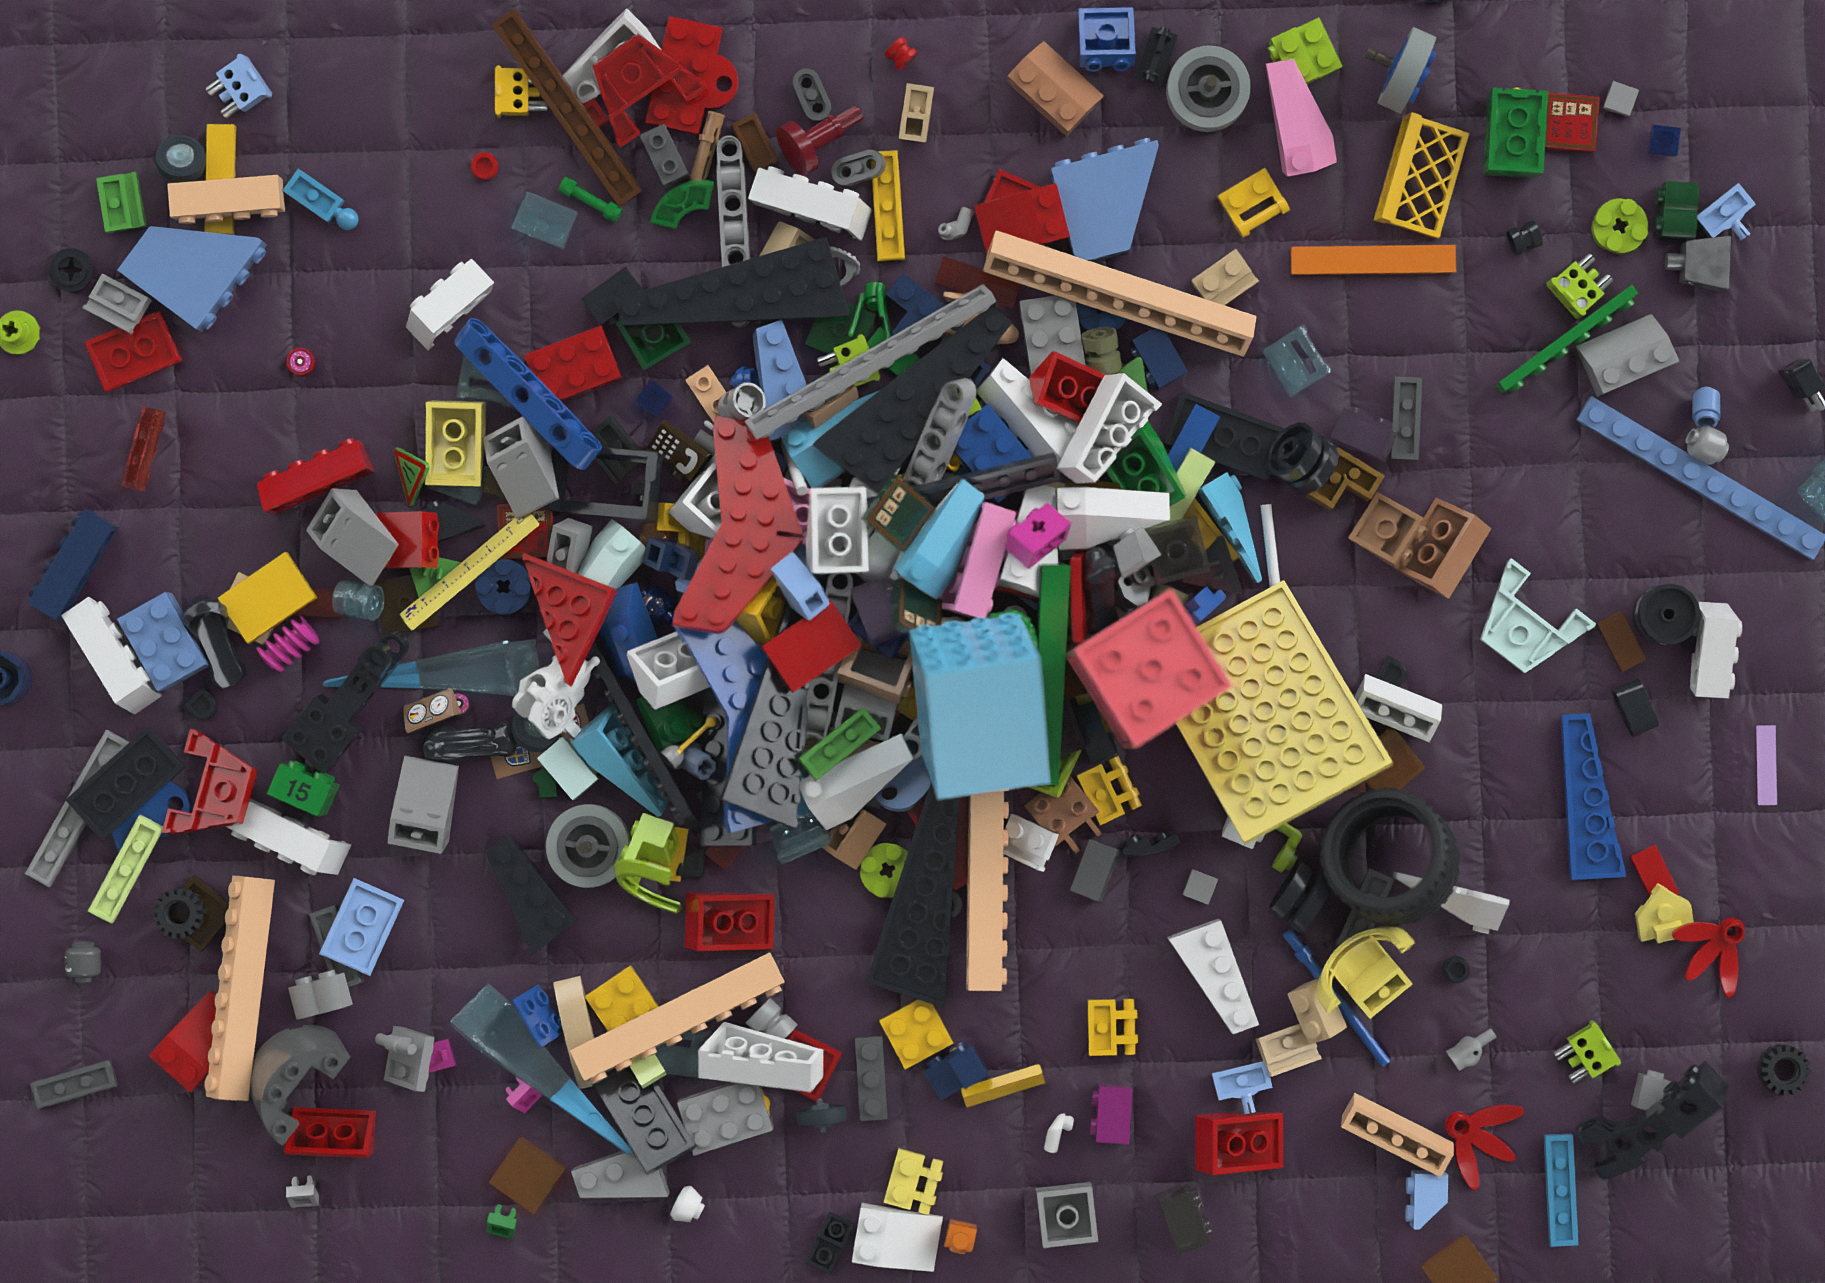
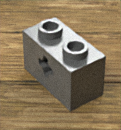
M665 124L640 135L666 190L690 179Z

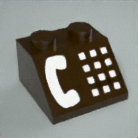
M666 420L661 423L647 446L649 451L665 455L662 466L666 463L672 467L673 471L671 474L682 483L686 480L692 483L712 457L706 450Z

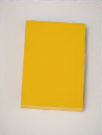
M284 552L222 594L218 599L227 608L228 615L245 641L250 644L317 599V596L289 553Z

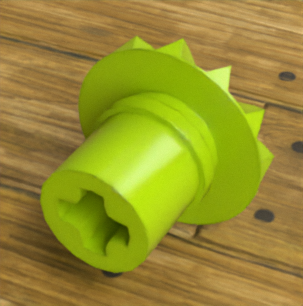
M11 311L5 314L0 319V346L12 354H25L34 349L36 343L40 340V326L35 318L24 311Z

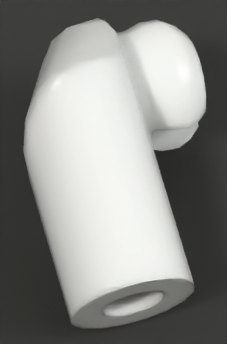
M1065 1113L1059 1114L1049 1127L1044 1149L1047 1152H1057L1062 1129L1066 1131L1072 1130L1074 1122L1072 1116H1065Z

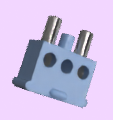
M238 54L237 59L218 71L216 74L219 79L206 87L208 94L213 95L225 86L227 90L221 93L219 97L224 103L233 98L234 101L221 110L225 118H228L239 109L246 112L266 97H272V92L254 65L243 54Z

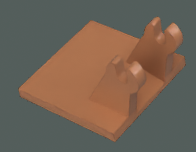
M1069 776L1059 798L1041 792L1024 805L1041 827L1059 835L1055 845H1058L1065 839L1076 854L1080 852V849L1068 834L1082 823L1086 822L1097 837L1102 834L1091 820L1099 812L1071 776Z

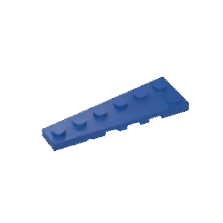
M1590 713L1560 715L1570 880L1626 877L1620 845L1614 828V818L1609 806V796L1603 779L1602 765L1598 757V747Z

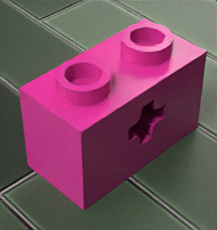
M1046 503L1040 509L1034 508L1027 515L1026 520L1021 524L1015 523L1008 530L1005 549L1030 569L1067 539L1071 523L1049 503Z

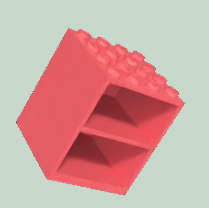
M1172 589L1155 597L1066 653V659L1123 749L1136 748L1233 686Z

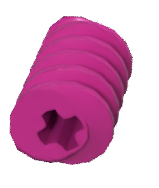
M301 615V623L291 620L293 630L285 626L282 627L284 637L276 633L274 634L275 644L268 640L265 641L266 651L260 647L256 648L258 654L272 670L276 669L283 672L285 670L283 662L292 665V655L299 659L302 657L301 649L307 652L311 650L309 641L315 645L319 643L315 630Z

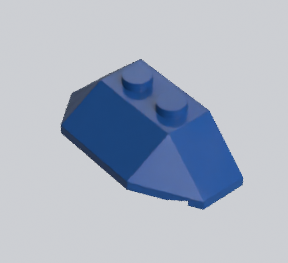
M635 582L616 589L618 592L601 625L599 634L614 675L637 686L627 657V651L658 638L638 583Z

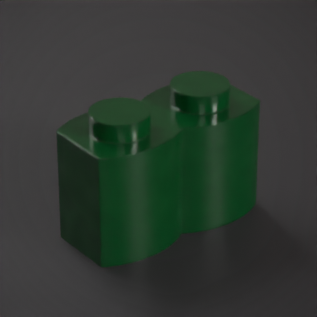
M1665 181L1661 188H1657L1656 204H1660V214L1655 216L1654 231H1658V239L1691 241L1696 237L1699 183Z

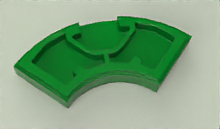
M693 180L672 188L658 202L651 216L650 223L677 229L679 221L685 214L698 209L708 210L714 181Z

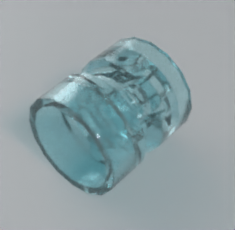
M341 580L333 593V609L339 615L356 616L360 619L374 621L380 616L384 606L383 589L378 585L369 586L366 583L361 584L356 581Z

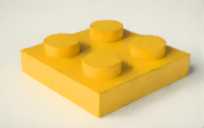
M631 965L585 996L608 1032L659 1007Z
M918 999L879 1020L905 1069L954 1044L934 1005Z

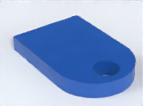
M169 782L112 833L117 850H121L139 815L163 826L168 808L171 809L169 805L170 800L175 796L183 801L184 805L181 811L192 813V803L188 793L180 785ZM161 833L159 839L170 835Z

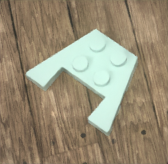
M1510 558L1503 571L1480 640L1521 672L1526 673L1556 651L1592 629L1596 623L1578 609H1574L1559 630L1551 626L1514 597L1531 573Z

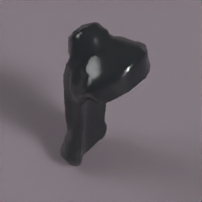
M1100 547L1088 551L1083 564V585L1086 603L1090 611L1087 630L1092 636L1097 635L1119 621V615L1115 608L1113 586L1122 574L1117 558L1108 556L1107 552Z
M202 594L192 600L191 606L188 607L182 617V624L189 633L198 638L204 655L210 664V683L221 691L236 685L245 676L246 667L240 660L227 631L229 621L227 608L220 601L212 600L209 596Z
M503 720L497 725L488 728L458 729L452 725L438 724L426 736L423 751L426 758L430 761L457 766L465 759L472 757H511L515 753L518 743L512 734V722Z

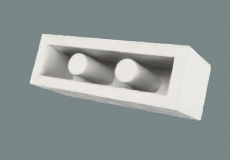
M1365 674L1355 694V700L1365 717L1427 742L1431 741L1441 721L1442 704Z

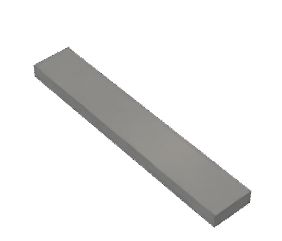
M105 730L69 796L124 748L129 741L109 730ZM66 801L25 872L26 875L47 887L52 886L86 826V823Z

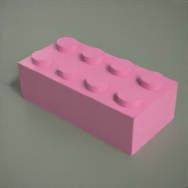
M982 502L955 577L944 590L942 596L939 597L941 609L971 618L986 617L990 613L993 605L992 593L994 588L998 586L1001 577L999 572L1000 566L1008 554V551L1005 549L1008 538L1007 532L1016 523V519H1014L1016 512Z

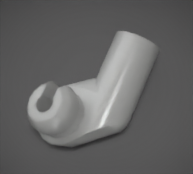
M961 207L956 221L947 224L942 223L939 226V235L944 240L950 241L964 236L967 233L974 211Z

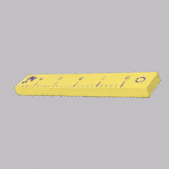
M532 513L520 519L514 518L401 612L400 615L411 630L418 627L538 527L539 522Z

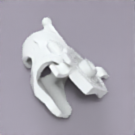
M555 655L552 657L553 661L549 666L538 669L520 681L519 691L513 698L512 707L521 717H529L528 720L547 739L553 738L562 733V731L564 733L568 732L575 738L581 729L572 721L575 717L574 708L583 698V688L590 679V671L594 666L599 665L600 659L593 657L588 662L585 660L572 687H570L564 681V675Z

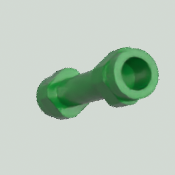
M568 177L562 180L558 191L569 198L573 196L602 212L604 218L614 223L618 221L623 212V209L612 202L609 204L578 187V183Z

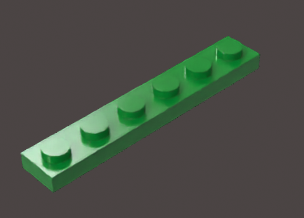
M1631 285L1501 380L1496 385L1497 389L1501 394L1507 390L1511 394L1524 385L1522 379L1531 374L1534 378L1547 368L1544 365L1545 362L1551 358L1556 362L1569 352L1566 347L1575 341L1579 345L1591 335L1588 331L1597 325L1601 329L1612 321L1613 318L1610 315L1619 309L1622 313L1635 304L1633 298L1638 294L1636 289Z

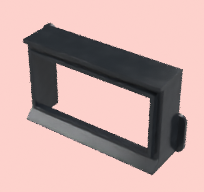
M553 446L551 458L559 499L541 508L559 513L658 521L657 505L662 462L665 455L649 451L602 448L594 458L599 460L647 463L643 507L565 500L569 462Z

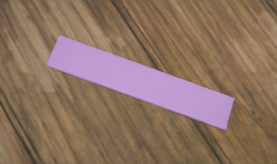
M1776 725L1756 726L1758 805H1777Z

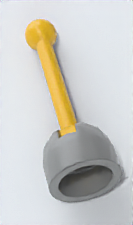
M712 716L708 717L706 723L680 747L670 745L661 751L659 755L664 763L675 770L684 759L683 750L709 727H714L717 723L716 719Z

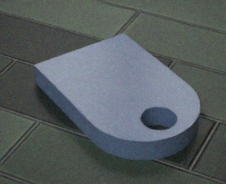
M912 739L906 740L911 754H916L918 751L917 742ZM922 754L905 766L874 796L881 806L891 811L902 812L914 808L925 798L929 790L931 778ZM888 787L895 788L897 796L892 800L884 799L882 797L884 789Z

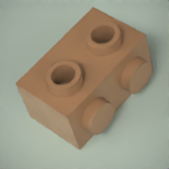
M861 808L852 819L833 827L820 847L857 870L886 826V823L866 809Z

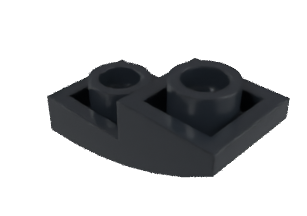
M1091 701L1074 708L1073 712L1086 745L1085 750L1091 762L1097 763L1117 755L1118 751L1112 731L1106 727L1104 718L1095 703Z
M1168 831L1157 835L1153 838L1155 841L1153 844H1150L1146 836L1140 838L1137 834L1124 841L1125 847L1121 851L1124 855H1147L1180 844L1181 841L1175 832L1169 834Z
M829 1211L805 1264L830 1275L854 1223Z

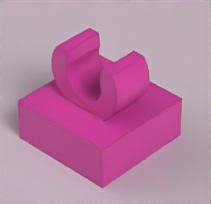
M450 1038L433 1043L428 1073L457 1065Z
M517 1076L516 1080L520 1085L515 1090L510 1087L506 1088V1092L509 1095L506 1100L512 1107L526 1113L544 1093L538 1086Z

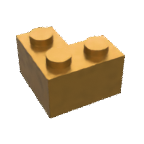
M1337 447L1338 461L1333 474L1323 486L1314 492L1308 493L1306 497L1327 510L1334 508L1345 489L1363 500L1369 501L1385 475Z

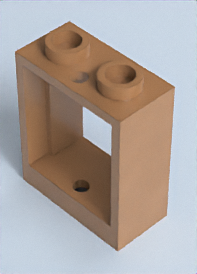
M854 631V635L862 646L843 658L837 672V682L900 704L902 696H908L913 683L909 681L913 671L910 643L904 641L896 651L908 657L895 687L854 672L864 643L867 641Z

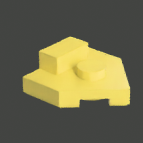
M1657 883L1651 891L1652 895L1635 913L1638 936L1641 942L1655 939L1657 943L1674 940L1672 932L1684 924L1694 922L1690 902Z

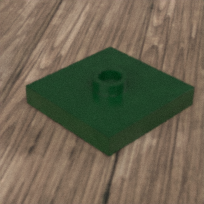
M846 302L849 316L815 318L805 345L829 354L834 352L833 348L857 339V336L860 334L867 339L876 314L862 309L854 334L850 337L848 332L857 306ZM843 348L841 354L847 357L850 351L847 348Z

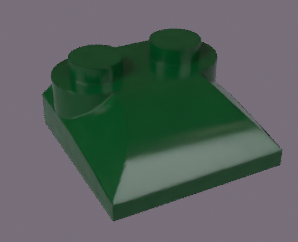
M621 320L616 322L643 370L648 369L691 343L681 324L622 326Z
M644 696L636 699L657 751L690 738L704 725L699 711L689 708L684 698L658 709H654Z

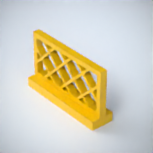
M1411 112L1403 116L1374 221L1389 223L1438 239L1440 238L1469 133L1421 118L1422 115ZM1422 125L1431 128L1436 138L1425 145L1419 135ZM1448 135L1460 138L1457 149L1449 153L1443 141V138ZM1438 141L1445 156L1433 162L1426 147ZM1422 151L1428 165L1417 171L1412 159L1414 154ZM1447 159L1451 172L1449 176L1442 179L1435 165ZM1430 168L1437 182L1425 188L1419 173ZM1414 177L1421 191L1409 197L1404 187L1406 181ZM1439 185L1444 196L1442 202L1434 205L1428 191ZM1423 194L1430 208L1418 214L1411 200ZM1407 203L1413 218L1407 221L1396 219L1398 208ZM1431 211L1436 219L1434 230L1425 228L1420 217Z

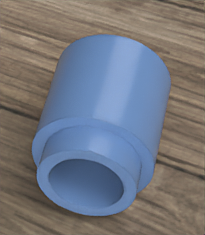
M1702 387L1692 395V419L1699 428L1703 427V425H1709L1714 428L1721 417L1720 393L1711 387Z

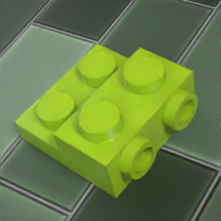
M1316 18L1298 28L1294 27L1271 38L1269 41L1270 46L1267 49L1273 62L1294 59L1307 85L1343 67L1320 18Z

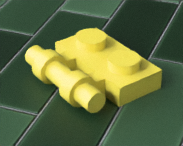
M898 1148L884 1203L910 1210L914 1199L921 1202L918 1212L929 1215L931 1205H934L936 1201L934 1194L937 1183L942 1179L943 1172H941L943 1161L933 1158L931 1167H924L922 1165L925 1155ZM919 1176L927 1177L924 1192L916 1190Z

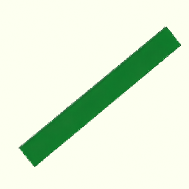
M1041 564L1037 653L1040 658L1050 783L1039 785H1059L1070 584L1069 564Z

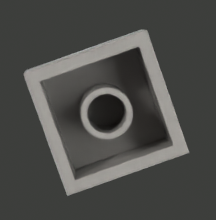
M1090 1182L1036 1188L1043 1248L1098 1242L1093 1191Z

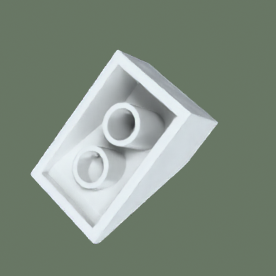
M866 487L810 488L806 562L807 569L811 574L869 572Z
M861 1203L852 1262L877 1267L934 1272L943 1216L925 1215L914 1211Z

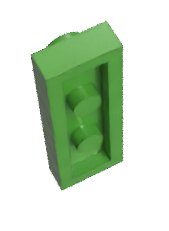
M863 707L798 760L812 778L817 781L881 728Z

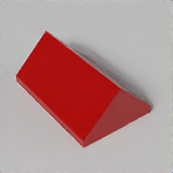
M1051 351L1029 377L1034 403L1080 423L1106 374L1058 352Z
M293 1107L291 1117L297 1120L299 1125L286 1141L285 1154L369 1158L374 1154L376 1111Z

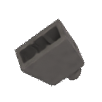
M1731 236L1686 241L1681 244L1680 254L1666 253L1665 269L1680 270L1679 282L1682 284L1723 292L1729 289Z

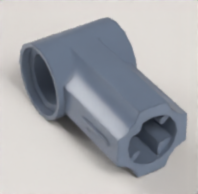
M692 742L683 750L684 759L676 769H683L700 780L709 779L712 772L715 771L716 762L709 755L702 752L697 742Z

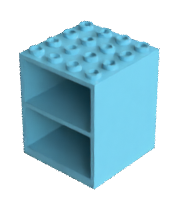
M1006 613L1002 614L999 618L988 619L978 617L971 622L960 623L958 621H950L942 626L922 625L914 630H909L921 753L937 798L944 799L1050 783L1040 658L1021 616Z

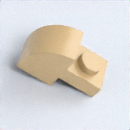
M907 83L899 139L926 142L934 87Z

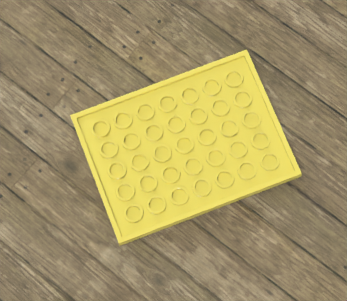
M1284 580L1196 627L1233 686L1175 722L1245 845L1393 765L1391 758Z

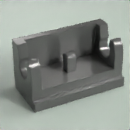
M1089 839L1070 891L1102 902L1121 850Z

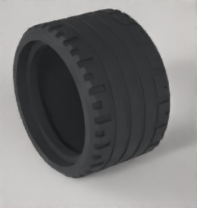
M1380 787V790L1373 788L1359 793L1356 797H1351L1349 801L1341 805L1338 811L1334 812V816L1327 823V829L1324 830L1323 840H1321V866L1325 869L1323 873L1329 886L1356 913L1376 924L1382 923L1384 926L1395 927L1405 924L1407 926L1415 922H1421L1425 917L1429 918L1435 911L1437 912L1441 909L1440 906L1443 903L1445 904L1448 901L1460 874L1458 864H1461L1460 851L1450 827L1424 799H1420L1418 795L1403 789L1399 791L1397 788ZM1402 817L1413 819L1423 824L1427 828L1431 839L1432 855L1430 865L1419 883L1406 893L1389 898H1377L1359 892L1351 875L1350 860L1352 850L1362 833L1376 822L1387 818Z

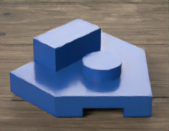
M1206 586L1186 604L1188 608L1186 612L1195 626L1226 599V595L1221 589L1213 594Z

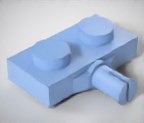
M1738 183L1697 215V224L1709 238H1714L1722 231L1732 228L1740 240H1743L1750 232H1748L1740 220L1756 204Z
M1264 1062L1212 1073L1218 1101L1232 1097L1241 1098L1244 1114L1256 1112L1252 1095L1258 1091L1273 1088Z

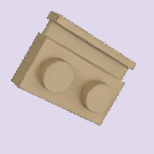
M1235 249L1190 282L1203 299L1225 306L1258 283L1259 280L1254 276L1252 270L1237 249Z
M1300 1023L1256 1039L1269 1077L1322 1059L1321 1055L1318 1054L1317 1044H1308Z

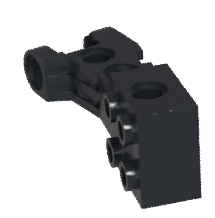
M392 631L383 636L379 642L373 643L366 648L358 658L356 666L332 698L329 699L324 694L315 696L281 739L323 774L331 771L365 729L355 719L409 650L407 637L399 631ZM389 639H394L399 643L400 650L398 653L392 652V649L388 646Z
M1706 1061L1699 1066L1694 1064L1685 1071L1684 1077L1678 1082L1673 1080L1663 1089V1097L1642 1114L1614 1123L1599 1115L1577 1126L1575 1133L1581 1144H1589L1606 1138L1614 1153L1613 1156L1604 1159L1600 1163L1597 1161L1594 1164L1600 1179L1606 1180L1636 1169L1645 1162L1643 1158L1645 1154L1652 1149L1658 1152L1666 1146L1664 1140L1675 1133L1682 1139L1723 1108L1728 1084ZM1643 1127H1652L1655 1132H1647ZM1625 1136L1630 1139V1142H1623L1619 1137Z

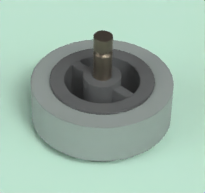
M1200 46L1183 54L1173 66L1166 86L1167 101L1174 116L1185 126L1201 132L1218 131L1231 125L1243 112L1250 96V78L1243 62L1231 51L1218 46Z
M584 804L566 810L554 821L547 835L546 853L552 869L562 880L577 887L591 888L601 886L616 877L613 870L614 864L620 860L624 846H629L631 839L625 823L615 812L600 805Z

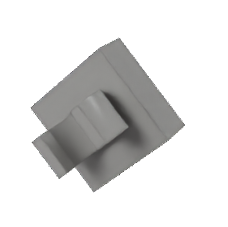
M307 1176V1184L299 1186L298 1178L293 1177L291 1181L292 1186L286 1187V1198L291 1208L319 1206V1194L312 1177Z

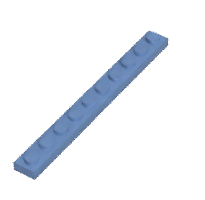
M1592 396L1588 398L1575 420L1810 560L1815 559L1825 542V534L1709 465L1691 457L1687 452Z

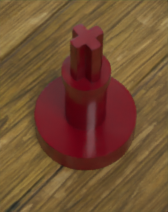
M853 106L836 117L833 115L827 116L825 120L806 131H803L794 121H788L776 129L777 141L790 166L801 176H806L818 168V158L815 151L831 141L843 137L844 130L862 121L864 117L861 114L860 108Z

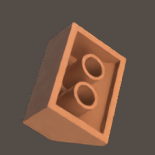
M1044 41L1026 55L1007 76V83L1066 137L1104 97Z
M1435 498L1424 516L1427 522L1425 527L1428 528L1425 538L1420 543L1416 541L1411 548L1413 556L1406 566L1401 564L1399 569L1396 570L1427 589L1449 599L1491 528L1476 515Z

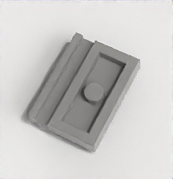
M101 274L89 295V301L86 305L84 304L83 309L133 334L135 325L139 324L152 300L120 282Z

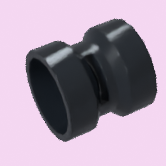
M1533 220L1525 223L1520 229L1514 227L1506 231L1509 245L1516 256L1524 253L1526 247L1535 249L1543 245L1541 233Z

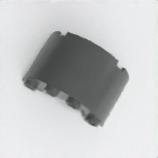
M303 1025V1027L291 1030L287 1028L269 1038L259 1048L253 1058L249 1095L268 1133L282 1146L297 1128L299 1122L281 1110L288 1103L286 1098L302 1077L313 1066L334 1079L350 1058L336 1032L318 1025Z

